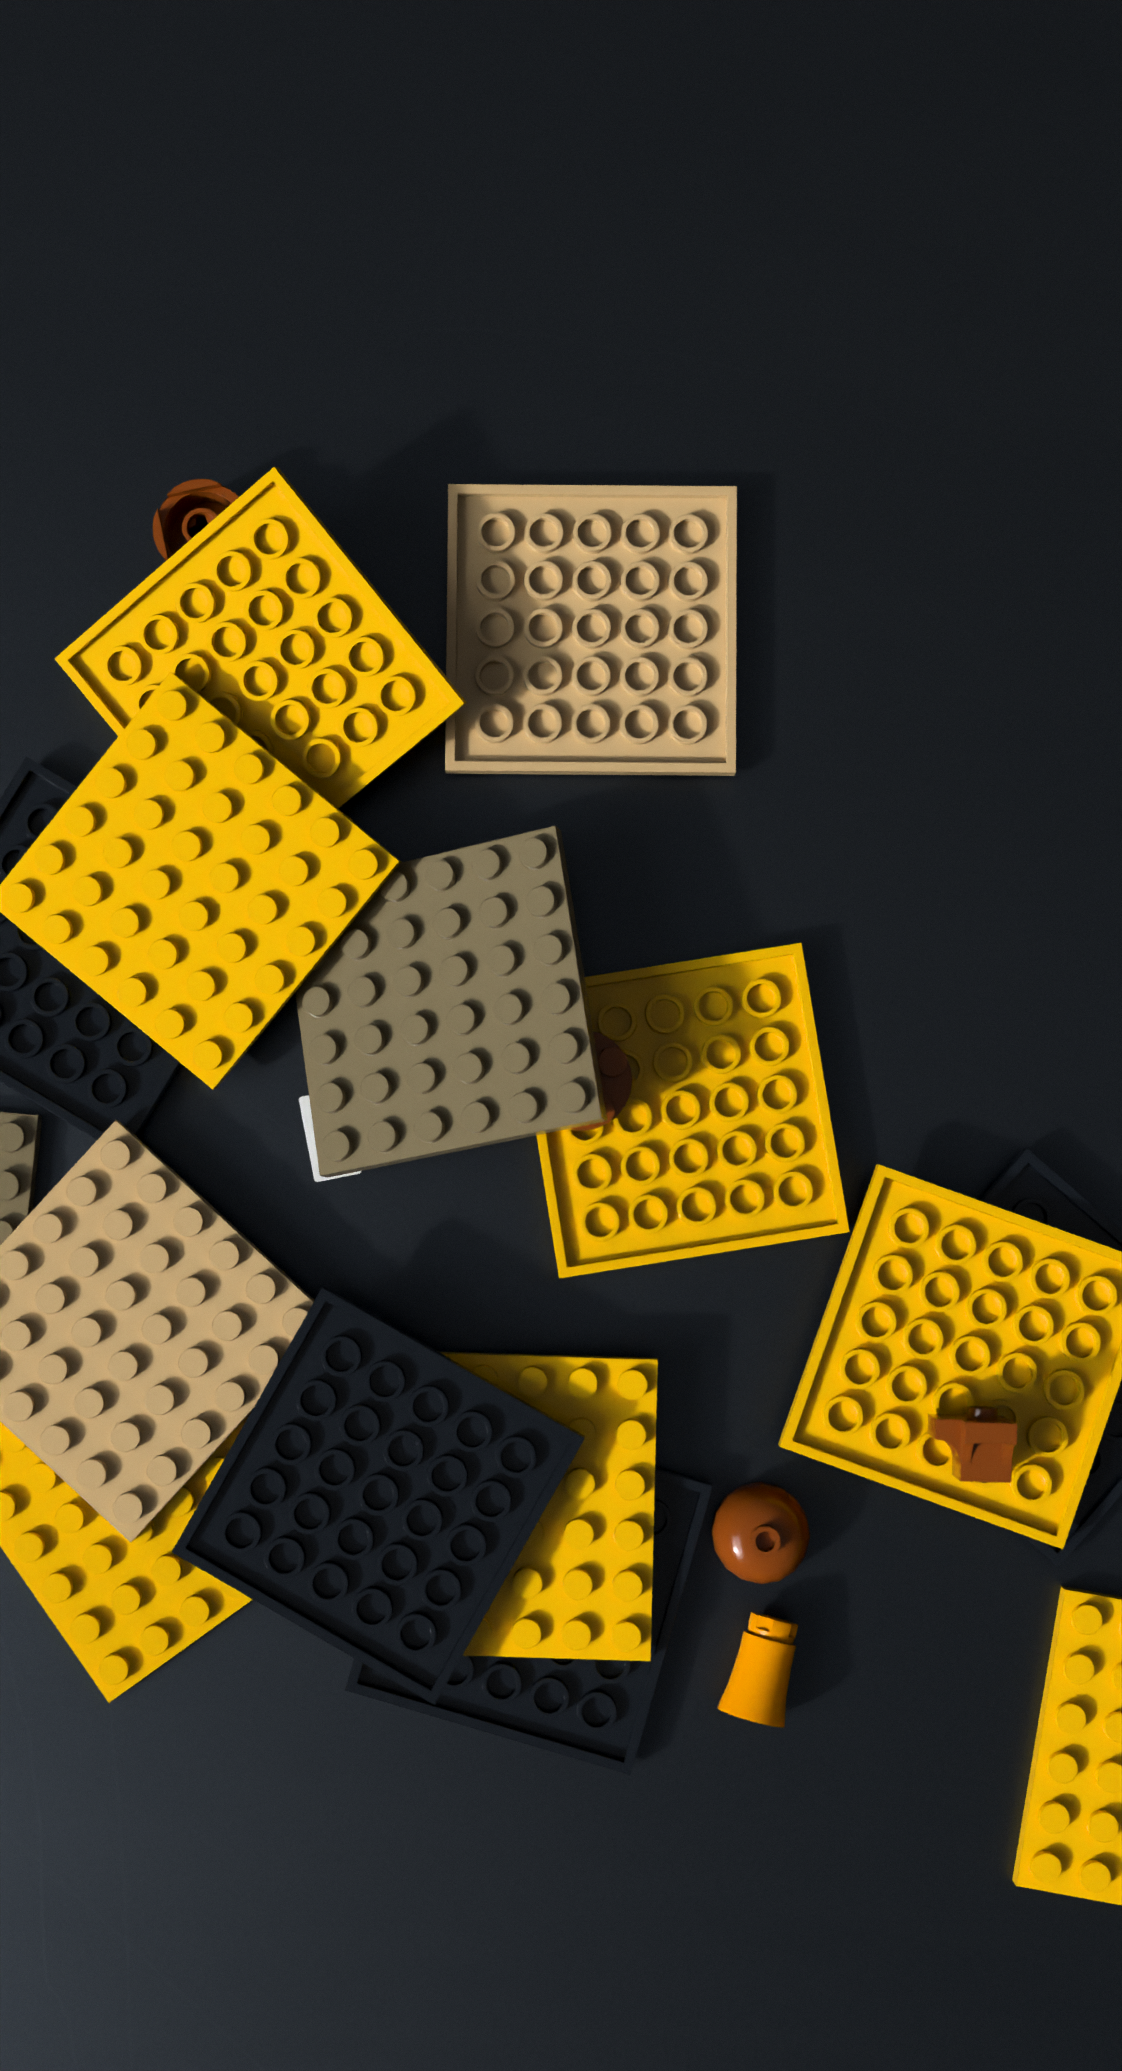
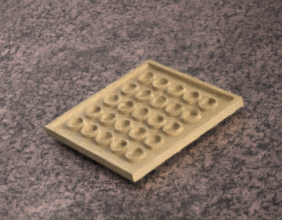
M448 484L446 677L467 703L446 720V774L735 776L737 486Z
M115 1120L0 1245V1422L131 1543L253 1410L315 1300L122 1122Z

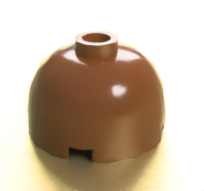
M765 1482L744 1484L728 1493L720 1503L711 1527L715 1552L725 1568L742 1580L759 1584L777 1582L795 1572L806 1556L811 1536L807 1515L797 1499L781 1487Z

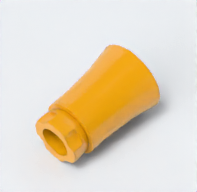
M751 1612L748 1631H743L738 1655L729 1682L717 1706L719 1710L748 1721L773 1727H785L787 1691L791 1666L797 1646L793 1642L797 1634L798 1624L774 1616Z

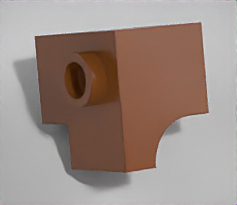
M968 1406L967 1415L928 1414V1434L935 1440L945 1441L952 1453V1475L955 1478L964 1482L1012 1483V1456L1014 1446L1017 1444V1423L1004 1416H999L998 1408L990 1406Z

